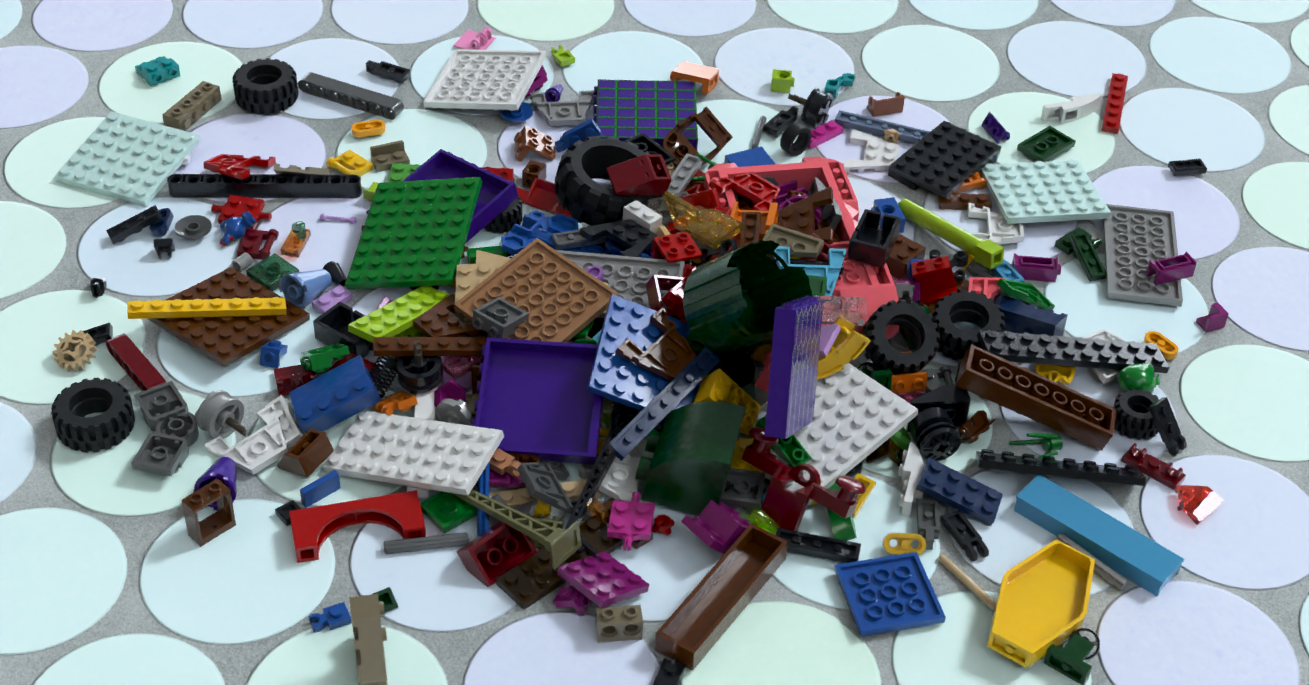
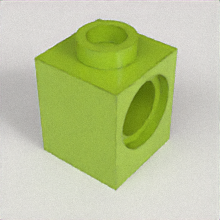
M773 69L771 92L790 93V88L794 87L795 77H792V71Z

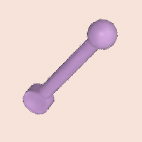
M326 214L320 215L321 220L330 219L348 221L351 224L357 223L356 217L344 218L326 216Z

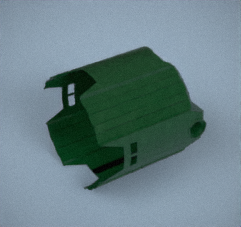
M761 240L747 244L695 268L687 278L683 291V310L690 329L687 339L690 342L691 348L700 353L707 347L713 354L734 356L771 343L773 341L775 308L782 306V303L792 302V300L801 299V297L812 296L810 281L804 270L805 267L788 266L774 252L780 243L772 240ZM767 254H772L776 259L772 261ZM779 261L784 268L779 269L774 262Z

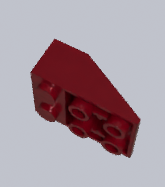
M644 154L606 168L615 195H666L672 180L662 154Z

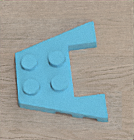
M778 246L774 252L788 266L805 267L804 270L807 275L827 277L825 297H816L820 301L830 302L846 249L829 248V265L790 264V247ZM776 261V264L779 267V269H783L784 267L782 266V264L779 261Z

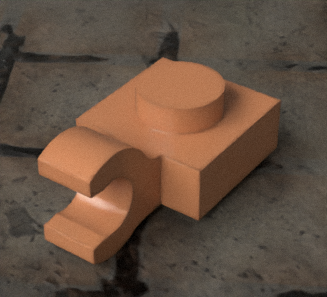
M498 448L489 461V468L500 475L507 472L514 478L521 476L517 470L521 463L515 461V457Z

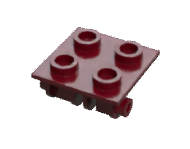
M301 365L274 369L279 396L290 395L289 392L317 378L315 371L302 369Z

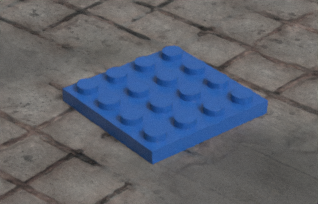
M917 552L835 565L834 572L860 637L945 623L946 616Z

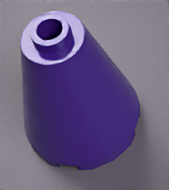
M220 457L197 479L194 492L219 479L230 489L233 503L237 495L236 463L229 457ZM217 501L208 505L214 508L213 510L218 511Z

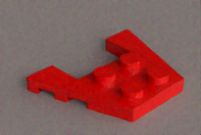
M220 154L204 161V169L242 180L250 176V169H246V167L250 165L270 167L276 163V157L269 156V159L266 160L261 159V156L244 158V155Z
M753 172L735 175L732 179L723 177L721 181L717 182L715 179H712L708 185L712 189L716 188V191L720 194L732 188L739 195L752 200L756 204L753 210L769 211L770 203H775L780 192L779 187Z

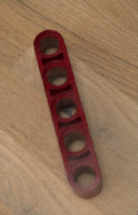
M125 333L106 341V346L111 356L142 392L167 383Z

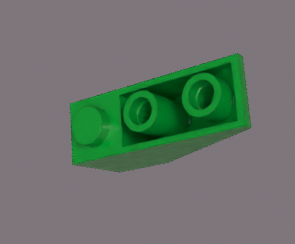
M766 415L758 420L755 427L765 428ZM794 434L786 439L778 438V443L773 444L771 447L792 468L799 464H805L812 459Z

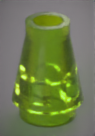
M755 508L748 518L750 523L774 535L776 534L777 527H780L762 509L758 510Z

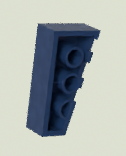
M1000 295L994 300L996 302L995 305L998 304L1004 313V329L1006 331L1063 336L1068 314H1056L1054 310L1048 308L1043 310L1037 308V305L1034 304L1026 305L1021 300Z

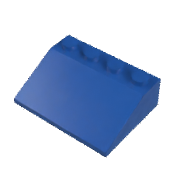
M361 355L289 392L294 413L305 433L311 428L324 432L382 401Z

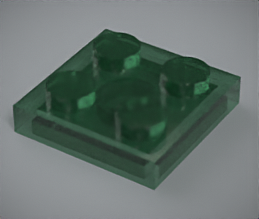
M275 253L246 270L249 278L271 291L279 288V282L283 276L299 272L298 268Z

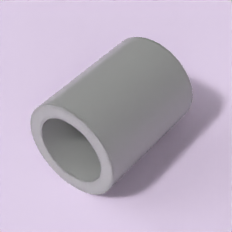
M244 252L231 263L233 268L240 272L249 266L253 259L248 253Z

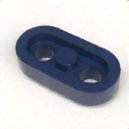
M169 208L160 209L159 212L163 219L149 226L153 236H164L169 230L174 217Z

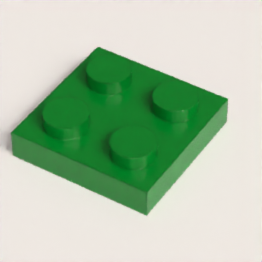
M441 491L420 503L421 511L443 534L477 516V507L449 492Z

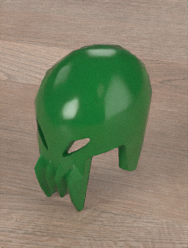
M1133 364L1124 367L1119 372L1118 384L1122 393L1124 390L1143 389V391H1149L1152 394L1154 388L1160 384V377L1157 374L1156 379L1154 378V367L1151 364Z

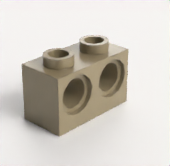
M641 605L596 608L598 643L642 639L643 617Z

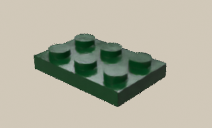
M1048 126L1019 143L1017 150L1035 161L1049 162L1074 147L1076 140Z

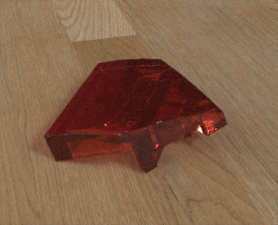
M1177 485L1175 487V493H1178L1179 499L1177 510H1183L1196 525L1224 501L1208 486Z

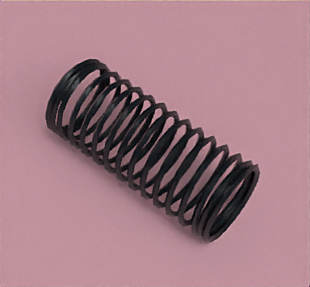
M379 356L372 369H370V376L376 379H372L374 385L382 393L379 394L381 399L384 398L385 392H388V388H390L392 381H394L396 374H398V370L395 368L397 367L396 360L399 358L397 356H387L388 358Z

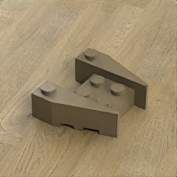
M378 594L349 597L359 685H387L383 641H387L386 627H381L380 616L385 615L383 601H378Z

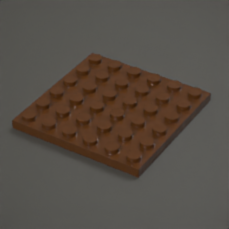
M230 267L166 300L283 297ZM285 299L286 315L149 318L148 320L225 367L310 320V313Z

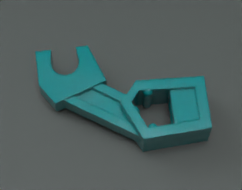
M845 73L836 79H827L824 94L831 93L833 99L836 100L841 86H853L855 74Z

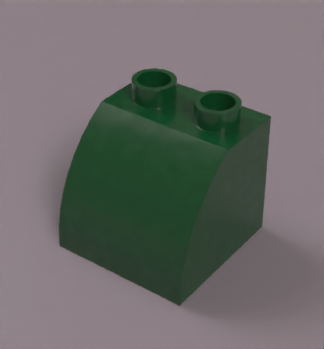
M708 401L688 404L671 411L665 418L662 430L654 428L648 435L644 451L654 455L653 458L641 456L635 480L645 483L641 500L696 516L702 513L711 500L719 504L746 406Z

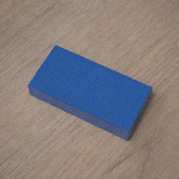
M334 470L301 488L302 505L307 508L341 489L339 473Z

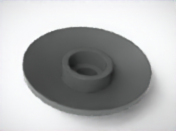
M201 215L186 216L175 224L176 234L184 239L201 238L212 229L211 221Z

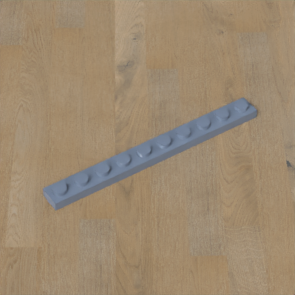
M839 110L834 121L842 127L885 136V129H895L900 133L898 140L915 144L930 132ZM1000 153L997 154V155H996L991 161H989V162H995V163H996L997 160H998V157H999Z

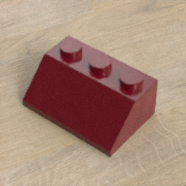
M502 521L457 551L467 571L487 587L493 585L498 577L537 553L527 535Z

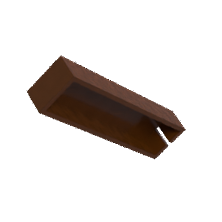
M751 523L656 632L655 650L670 659L676 657L677 662L684 663L685 667L693 671L786 560L788 541Z

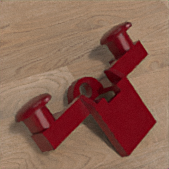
M753 427L749 430V434L754 440L751 445L746 446L742 459L772 476L758 517L775 527L798 531L809 499L814 500L843 518H848L854 514L859 494H864L866 491L862 482L844 475L837 477L835 480L836 484L840 487L839 491L836 489L832 491L827 488L825 489L820 486V475L812 465L805 463L790 468L776 460V455L771 453L770 450L773 444L778 443V438L766 437L765 428ZM804 470L809 473V480L803 477ZM794 481L804 488L797 490L796 494L787 490L785 485Z

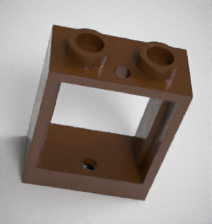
M219 479L212 481L181 500L188 536L200 547L236 526L230 489ZM217 501L218 511L199 522L197 512Z

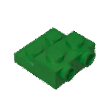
M336 343L301 352L302 358H300L302 369L307 371L325 372L328 367L332 366L331 359L333 358V361L344 359V355L350 354L349 348L344 344Z

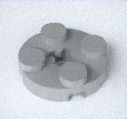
M443 399L437 405L435 410L437 421L472 426L473 417L463 400Z

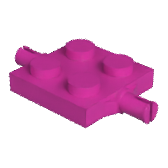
M636 492L632 493L631 501L613 500L607 536L608 538L624 540L622 546L624 551L626 549L627 551L631 550L632 541L650 540L655 503L639 502L641 497L639 492L637 494Z

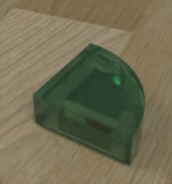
M302 221L293 223L292 231L300 240L306 238L305 223Z

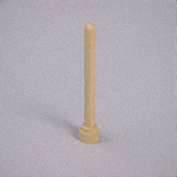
M939 555L938 561L994 612L996 602L945 555Z

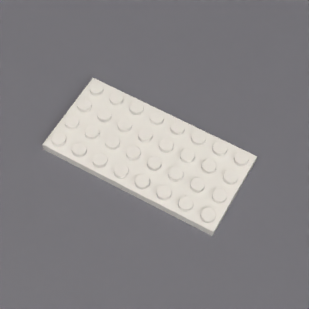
M363 410L327 459L323 469L326 473L335 470L339 475L468 496L504 438L502 430L393 414L389 416L385 413Z

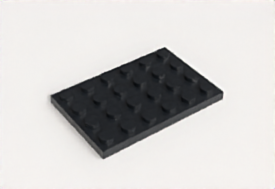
M943 121L889 165L888 171L947 199L999 154L1001 146L957 127L950 122Z

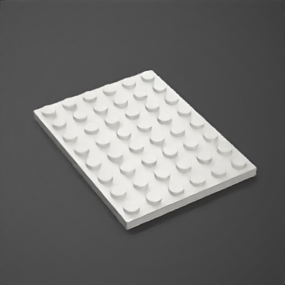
M850 363L845 364L842 370L816 381L813 422L794 433V436L812 458L806 464L812 465L817 469L821 479L820 486L825 489L830 488L836 483L837 477L847 474L918 415L916 407ZM767 402L761 406L755 425L759 419L766 415ZM739 432L738 438L754 439L751 435L748 436ZM772 449L770 450L771 453H773L774 455H776V460H778V461L782 462L783 464H785V465L789 466L790 468H792V467H791L788 463H786L779 455H777ZM804 470L803 477L809 480L810 475ZM765 473V481L770 484L772 476ZM794 481L785 485V488L796 494L797 490L804 488ZM809 499L808 505L812 503L814 500Z

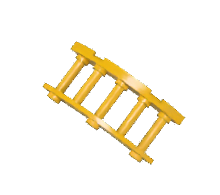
M840 316L832 324H838L841 328L827 356L819 357L817 380L842 370L845 364L851 360L854 361L871 342L867 337L853 330L856 326L855 324ZM765 344L757 347L751 358L764 363L763 357L768 350L772 349V345Z

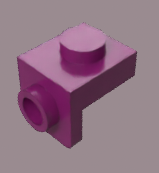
M562 586L553 600L556 608L574 607L579 616H584L592 603L589 598L573 586Z

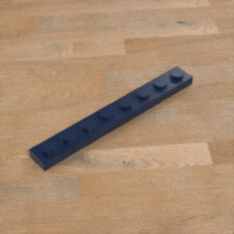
M705 347L606 447L622 461L721 360Z

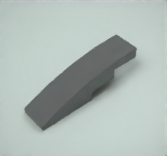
M816 177L808 190V196L826 189V186ZM833 197L832 204L823 205L820 208L822 212L821 219L826 220L827 226L835 231L842 218V213Z

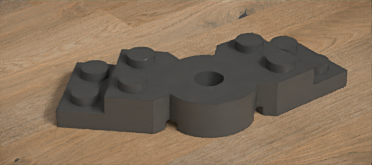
M170 381L134 395L135 402L142 411L145 422L150 430L155 432L149 434L131 463L132 469L172 476L176 468H181L188 457V447L193 445L199 437L195 416L188 411L187 403L174 383Z

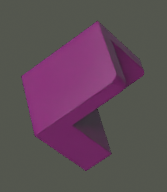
M1216 302L1211 304L1209 314L1197 318L1196 323L1206 333L1225 327L1229 313Z
M449 380L434 391V406L437 407L443 399H454L456 401L460 399L466 403V389L455 381Z

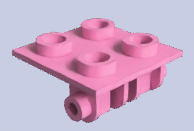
M489 27L484 28L480 33L467 30L453 47L486 50L496 37H492V30Z

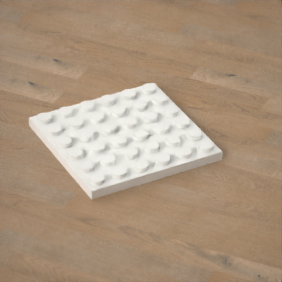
M455 49L423 101L424 108L518 110L547 57L546 51Z

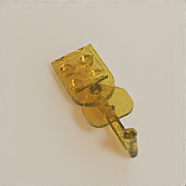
M669 191L664 192L663 197L670 213V218H676L680 215L677 209L684 212V214L674 220V227L681 232L690 231L692 236L714 249L720 247L724 240L731 239L744 229L741 222L720 210L706 209L703 206L694 207Z

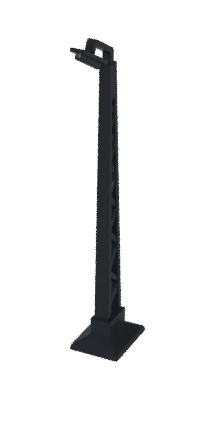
M613 401L616 419L564 530H567L576 521L580 524L616 457L612 452H608L610 450L606 446L641 412L640 410ZM581 537L582 546L576 552L581 554L587 551L596 559L598 551Z

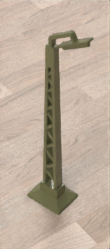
M473 489L468 496L452 493L543 544L545 549L551 553L554 570L582 546L580 527L577 521L567 530L559 527L555 529Z

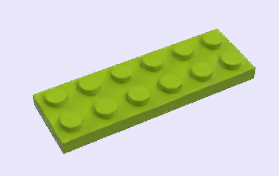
M421 286L348 324V332L374 343V337H393L414 326V319L448 297L449 294L432 286Z

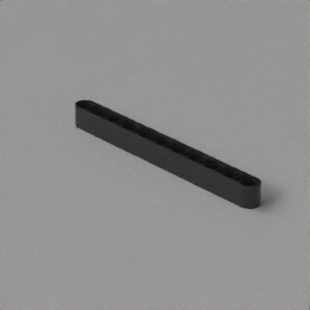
M172 174L167 178L169 194L176 198H229L230 195L248 198H358L362 195L361 178L358 175L250 174L249 177L241 180L223 174Z

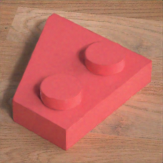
M969 277V292L976 291L977 294H985L988 299H994L1001 291V288L997 285L1000 278Z

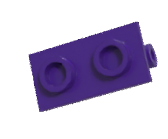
M988 112L981 126L997 144L1000 140H1009L1010 133L1006 131L991 112Z

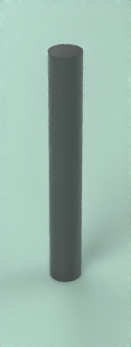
M766 116L760 117L751 145L752 149L759 146L763 126L767 120Z

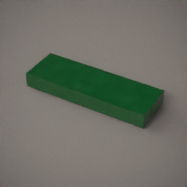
M1087 232L1071 234L1068 239L1089 282L1106 279L1107 273Z

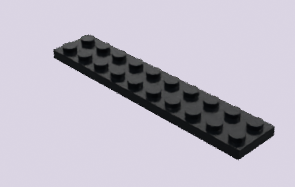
M979 330L977 334L983 350L1010 362L1122 370L1124 367L1133 364H1151L1154 367L1155 373H1167L1170 368L1159 347L1154 343L1049 336L1046 334L1036 335L1012 333L1009 331L997 332L993 330Z

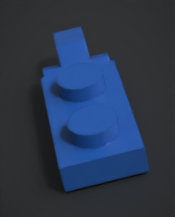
M589 119L564 132L560 140L555 142V148L558 152H562L579 140L583 142L587 137L600 135L601 130L593 119Z

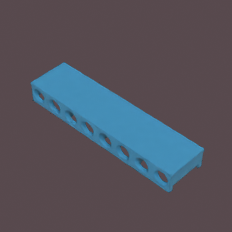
M1040 474L1016 496L1015 512L1055 536L1064 534L1112 570L1155 596H1158L1173 576L1179 573L1184 562V558Z

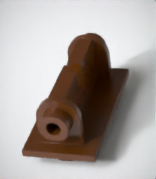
M984 410L977 411L970 417V420H967L958 428V434L962 437L961 443L967 442L971 444L977 441L981 433L990 429L989 426L995 419L988 420L987 413Z

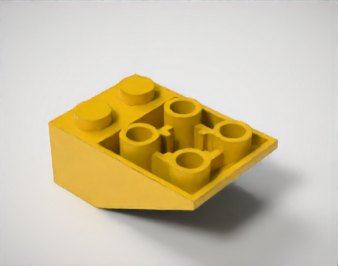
M720 368L708 374L700 384L694 403L716 401L746 406L739 432L750 436L749 430L754 427L761 406Z

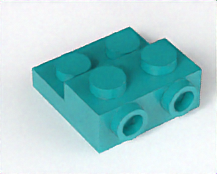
M165 56L157 57L154 60L135 66L136 72L150 86L181 76L179 65L172 58H166Z

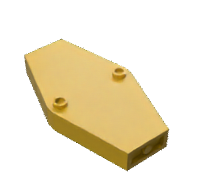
M1056 539L1009 569L1004 574L997 593L987 647L1028 668L1044 657L1052 644L1058 647L1067 641L1075 630L1081 628L1087 614L1095 559Z

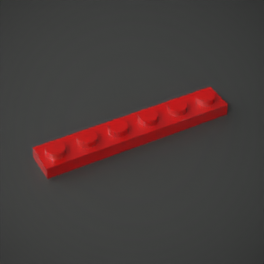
M1112 73L1101 130L1103 132L1118 134L1128 81L1127 75Z

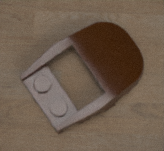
M707 106L702 112L698 114L695 112L688 118L678 122L665 136L662 147L676 158V161L672 162L676 167L682 161L681 158H684L687 153L694 156L698 153L681 133L694 122L701 127L717 146L705 156L709 160H712L733 138Z

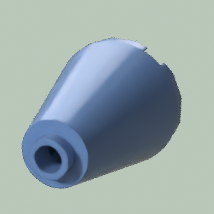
M324 269L289 273L281 278L279 290L283 292L286 300L303 309L331 285L332 278L330 273Z

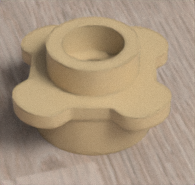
M885 129L883 140L898 145L900 133L895 129Z

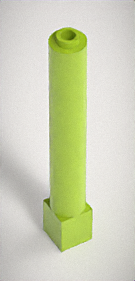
M903 199L898 203L906 219L973 255L974 261L990 270L1003 263L1004 247L989 239L983 241L908 199Z

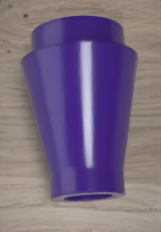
M556 84L545 91L546 100L548 102H558L563 86Z

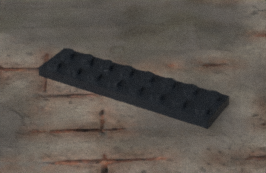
M982 449L981 452L976 451L975 456L978 468L1145 486L1146 477L1133 465H1125V468L1117 467L1114 463L1096 465V462L1084 460V463H1078L1075 459L1063 458V461L1055 460V457L1043 456V458H1034L1035 455L1032 454L1015 456L1013 452L1002 451V454H997L989 449Z

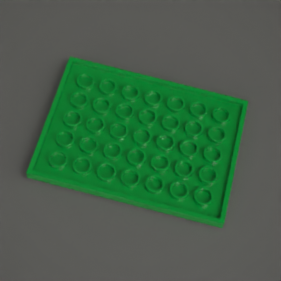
M469 177L378 183L345 282L346 288L370 289L454 285L457 265L460 264L480 192L481 178Z

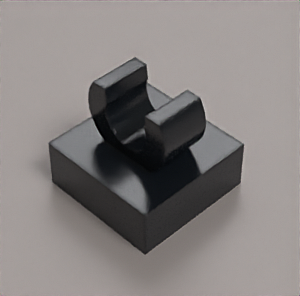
M153 239L154 248L159 259H162L163 252H168L169 258H172V251H175L173 239Z

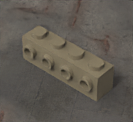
M202 81L162 114L164 126L183 131L187 130L222 100L220 86Z

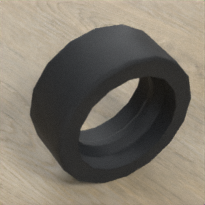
M799 122L790 124L781 136V149L792 156L800 155L810 143L811 130Z

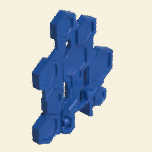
M538 210L531 211L529 215H524L522 226L514 224L507 235L501 237V250L512 255L518 254L536 238L556 250L550 240L551 234L579 230L578 220L564 214L545 217V214ZM596 244L562 250L605 254L604 248Z

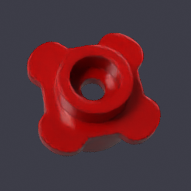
M658 515L654 518L652 532L670 535L672 532L671 527L674 526L675 522L667 515Z

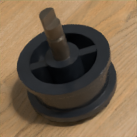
M817 87L812 90L807 99L795 94L788 95V99L804 105L801 121L814 123V127H819L822 122H827L829 109L832 108L835 102L831 93L824 94Z
M415 340L413 342L414 356H400L397 360L398 382L403 389L412 394L428 392L436 388L442 379L440 357L422 356V347L419 344V340Z

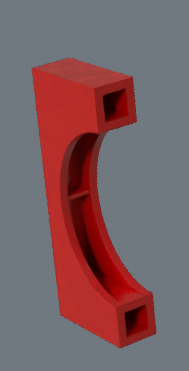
M417 490L289 511L297 563L319 560V551L324 541L336 531L355 524L374 523L384 525L396 531L402 539L426 537L425 523Z

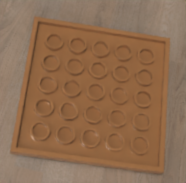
M536 238L456 302L454 306L458 312L472 321L473 310L500 297L529 313L528 320L516 326L515 333L506 339L567 343L607 309L612 294L619 296V293Z

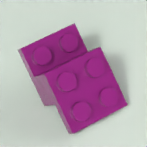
M713 500L709 502L698 517L695 516L693 519L686 515L681 521L708 547L722 554L727 552L751 524L745 518L742 519L739 516L740 513L733 507L727 506L722 501L718 504Z

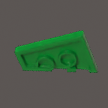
M1002 278L997 282L1001 292L1008 297L1012 296L1043 309L1053 310L1055 307L1031 283Z

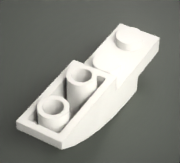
M1102 94L1073 96L1070 98V101L1044 104L1041 119L1043 122L1059 120L1060 123H1066L1084 118L1099 108Z
M911 442L909 449H904L902 462H905V464H900L898 473L899 476H902L901 485H904L903 492H906V494H901L899 506L903 507L901 515L910 517L913 502L917 503V499H922L923 492L917 490L916 486L924 463L918 448Z

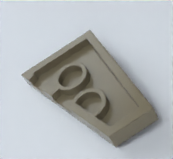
M274 163L273 169L276 174L332 175L330 169L305 167V170H302L297 165H289L287 168H282L280 164Z
M773 223L762 239L763 241L772 240L780 243L779 246L790 247V256L817 258L824 246V240Z

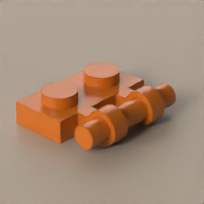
M400 391L385 396V399L374 404L373 408L376 412L385 413L390 416L393 414V410L408 411L412 409V406L417 405L418 402L416 396Z

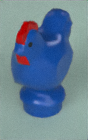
M249 211L243 212L241 217H231L220 224V229L225 232L220 239V245L224 246L232 240L241 238L248 227H253L256 221Z

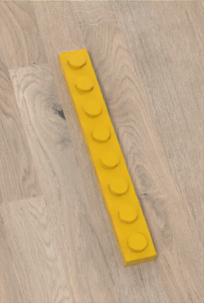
M279 297L127 301L128 319L286 315L285 298Z

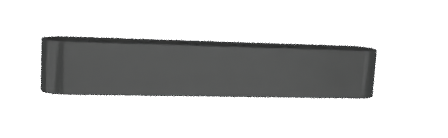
M313 72L307 73L298 82L299 89L304 93L387 119H395L404 110V104L400 99Z

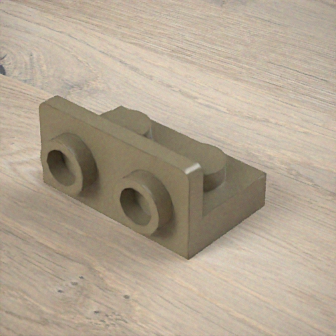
M403 140L370 147L371 162L376 172L390 170L392 163L410 164V159L404 149Z

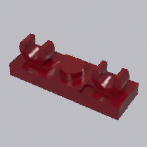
M1136 443L1122 456L1121 462L1136 466L1143 474L1174 491L1185 480L1186 474L1183 473L1181 467L1176 470L1172 467L1173 463L1167 464L1147 454L1145 448L1142 451L1137 449Z

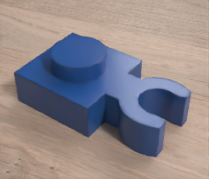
M344 602L323 608V614L314 613L309 615V622L312 624L313 632H319L325 626L333 630L352 624L350 614Z

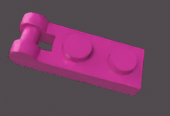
M831 120L811 130L812 135L808 147L813 149L842 134L844 128Z

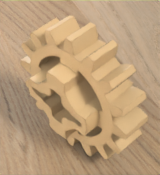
M72 330L71 335L66 332L64 333L65 338H58L60 343L54 344L57 350L52 351V353L55 355L54 360L62 369L65 368L68 372L73 369L75 372H78L79 367L84 370L85 364L91 365L90 359L96 358L93 353L97 351L95 347L96 342L88 333L85 334L80 330L77 334L75 330Z

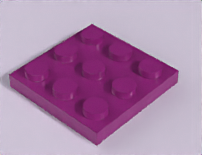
M606 552L596 554V559L590 556L558 567L557 575L601 608L648 592L650 585Z

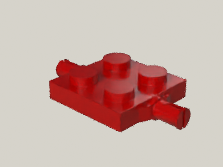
M230 195L223 206L213 204L211 207L212 212L220 213L218 217L219 224L231 217H241L242 213L247 211L252 214L256 223L260 219L271 221L272 218L271 213L262 212L265 206L262 199Z

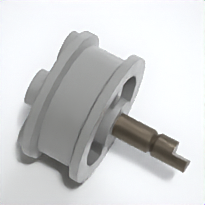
M226 391L210 392L195 413L197 426L203 431H208L209 435L213 438L220 435L224 439L235 430L241 435L246 436V429L240 424L244 416L243 403L238 399L232 398Z

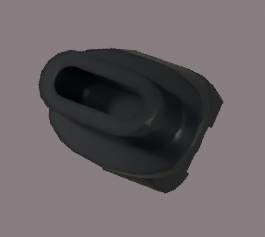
M93 276L90 280L92 296L98 298L104 294L107 282L105 277Z

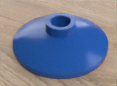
M522 102L518 110H500V115L507 121L522 122L533 115V108L529 104Z

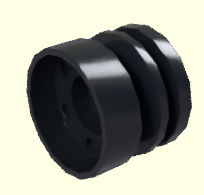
M932 407L919 412L909 424V431L925 460L928 457L935 461L945 460L952 456L961 445V438L946 410L942 408Z

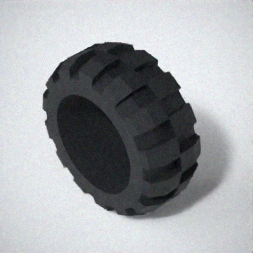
M593 136L587 137L583 142L581 140L577 141L562 155L555 176V191L563 210L569 211L571 218L578 220V223L584 222L590 226L622 221L623 207L635 200L657 213L662 195H615L614 189L602 186L592 180L605 179L610 181L606 171L607 167L649 153L639 150V146L629 141L627 143L619 141V138L607 136L606 139Z

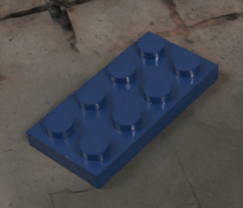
M929 457L925 462L916 486L917 490L990 526L995 521L1003 496L1002 493Z

